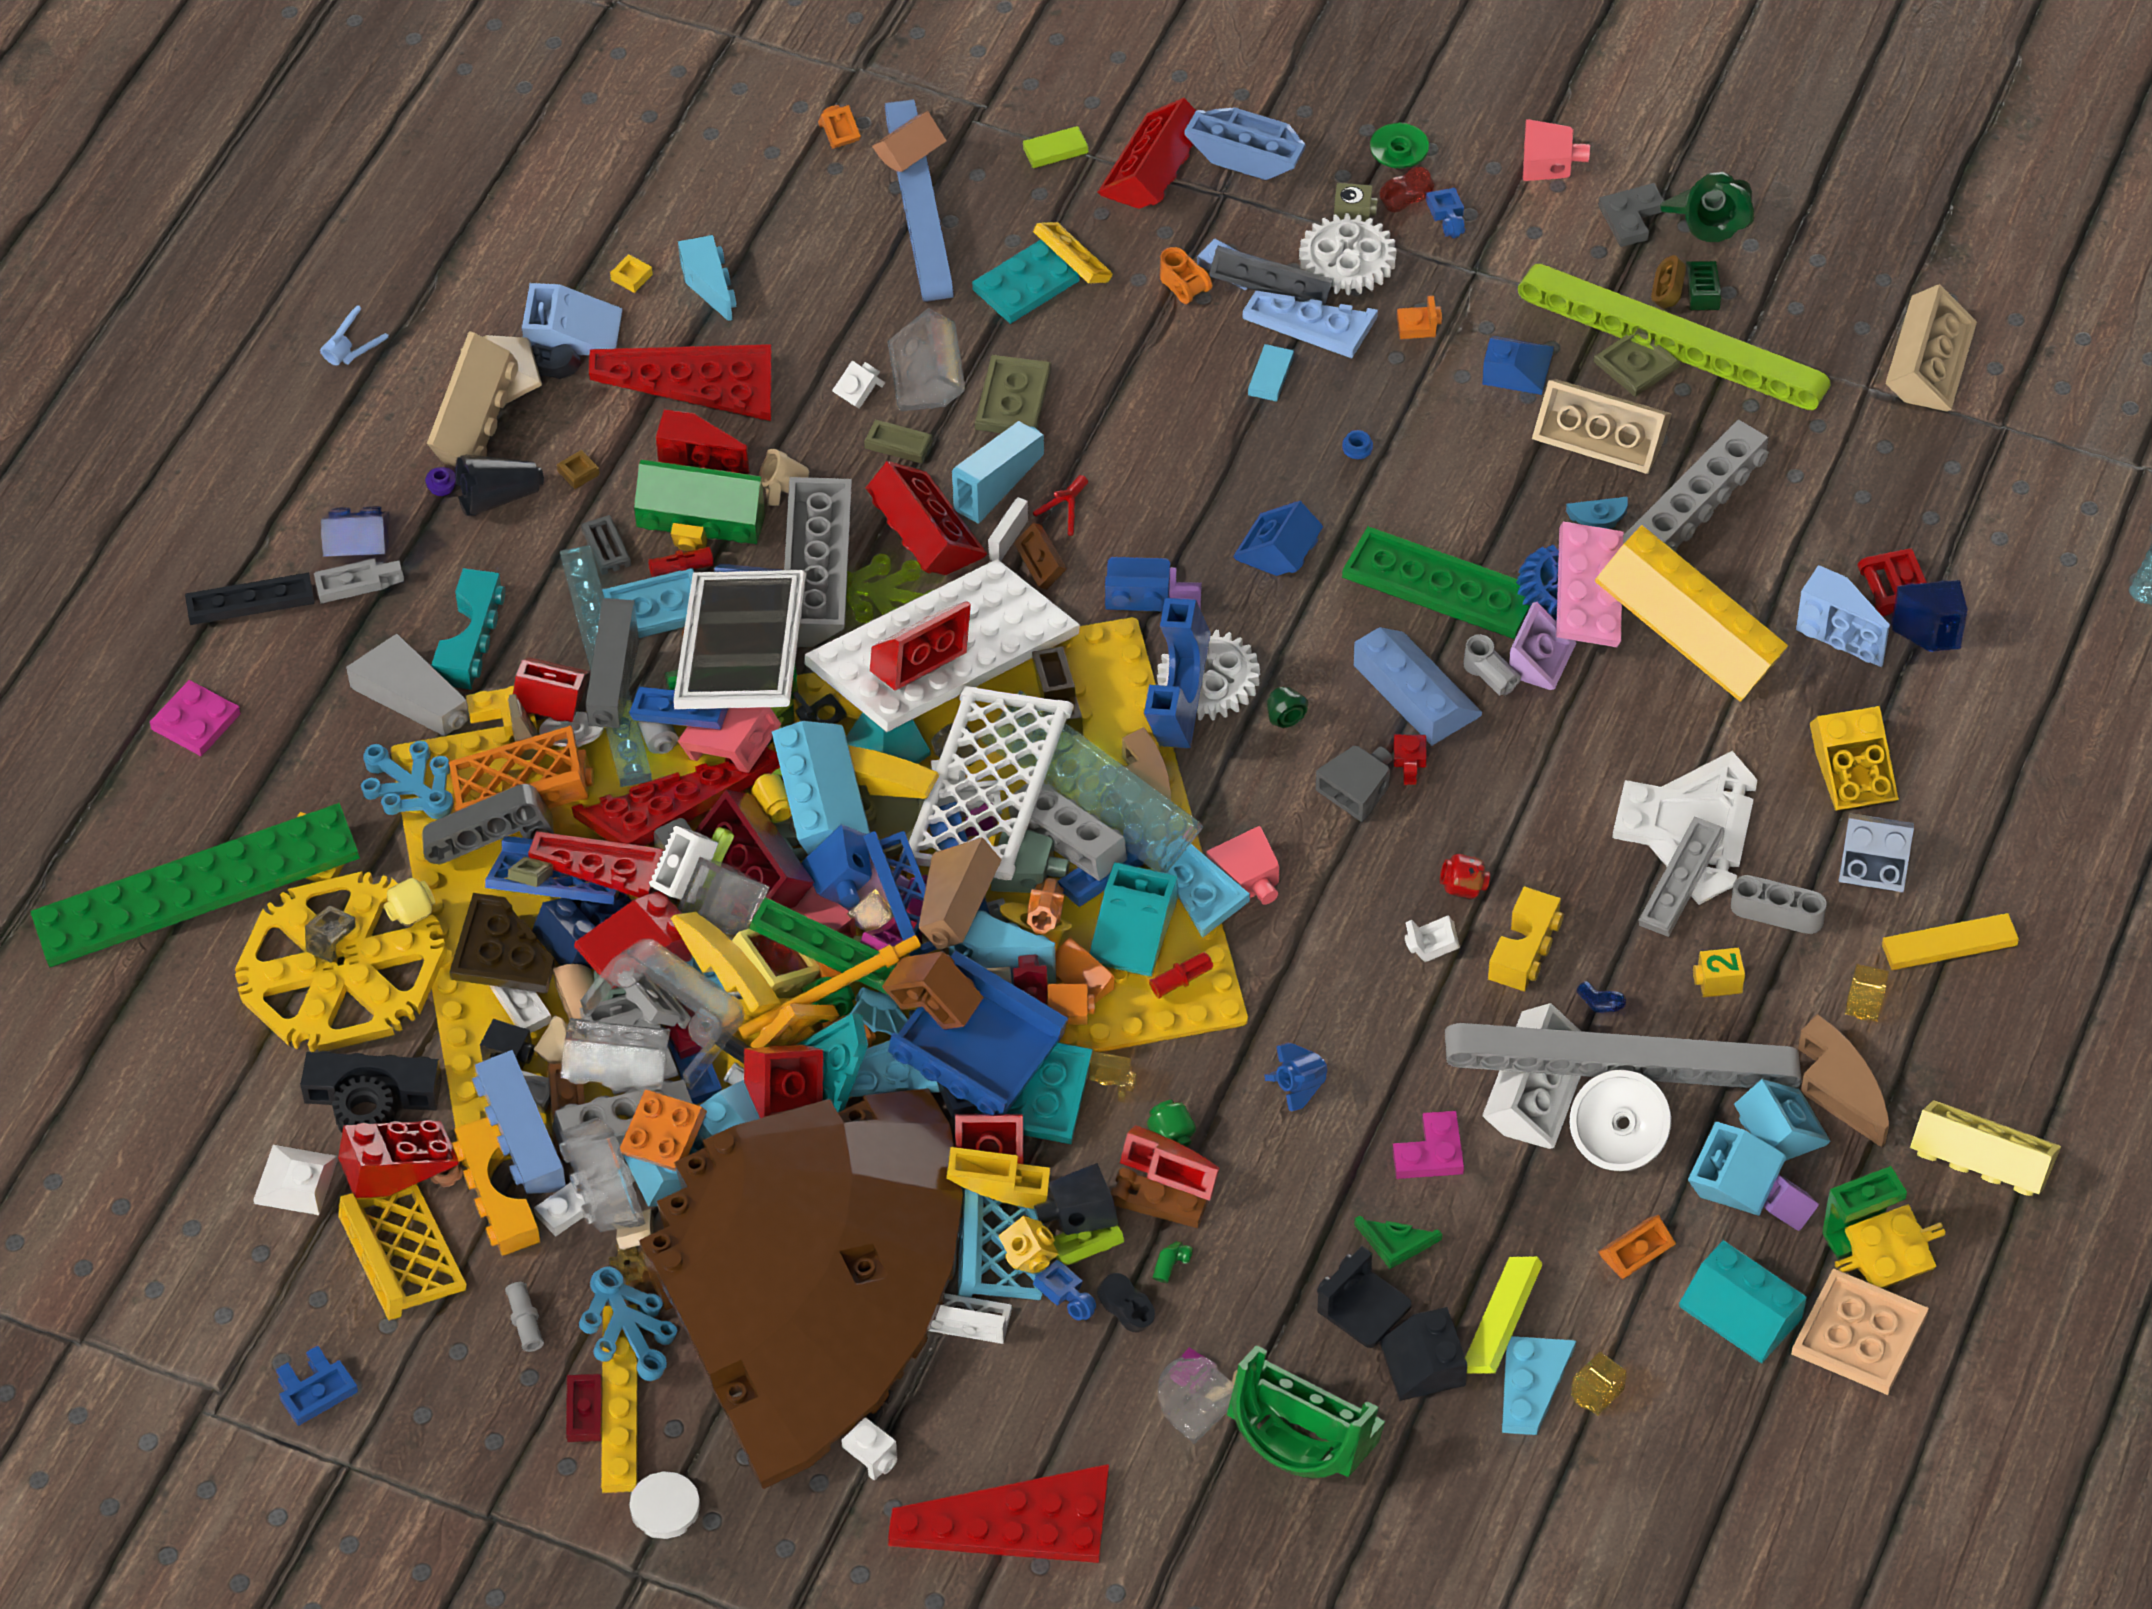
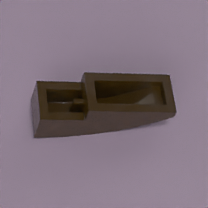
M1063 646L1033 651L1032 659L1040 697L1068 701L1074 705L1071 717L1066 719L1059 740L1083 736L1082 715L1076 699L1075 685ZM1044 711L1045 717L1048 716V715H1054V714H1055V713H1052V712H1046V711Z

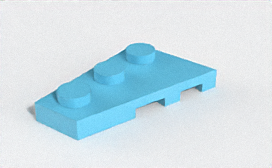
M1511 1336L1506 1348L1502 1433L1538 1434L1552 1402L1554 1392L1558 1383L1561 1382L1566 1365L1575 1350L1576 1341Z

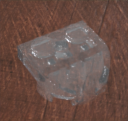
M1181 1357L1171 1362L1160 1375L1158 1381L1159 1404L1166 1419L1195 1445L1227 1413L1234 1384L1217 1370V1365L1213 1361L1205 1357H1200L1199 1359H1184V1357Z

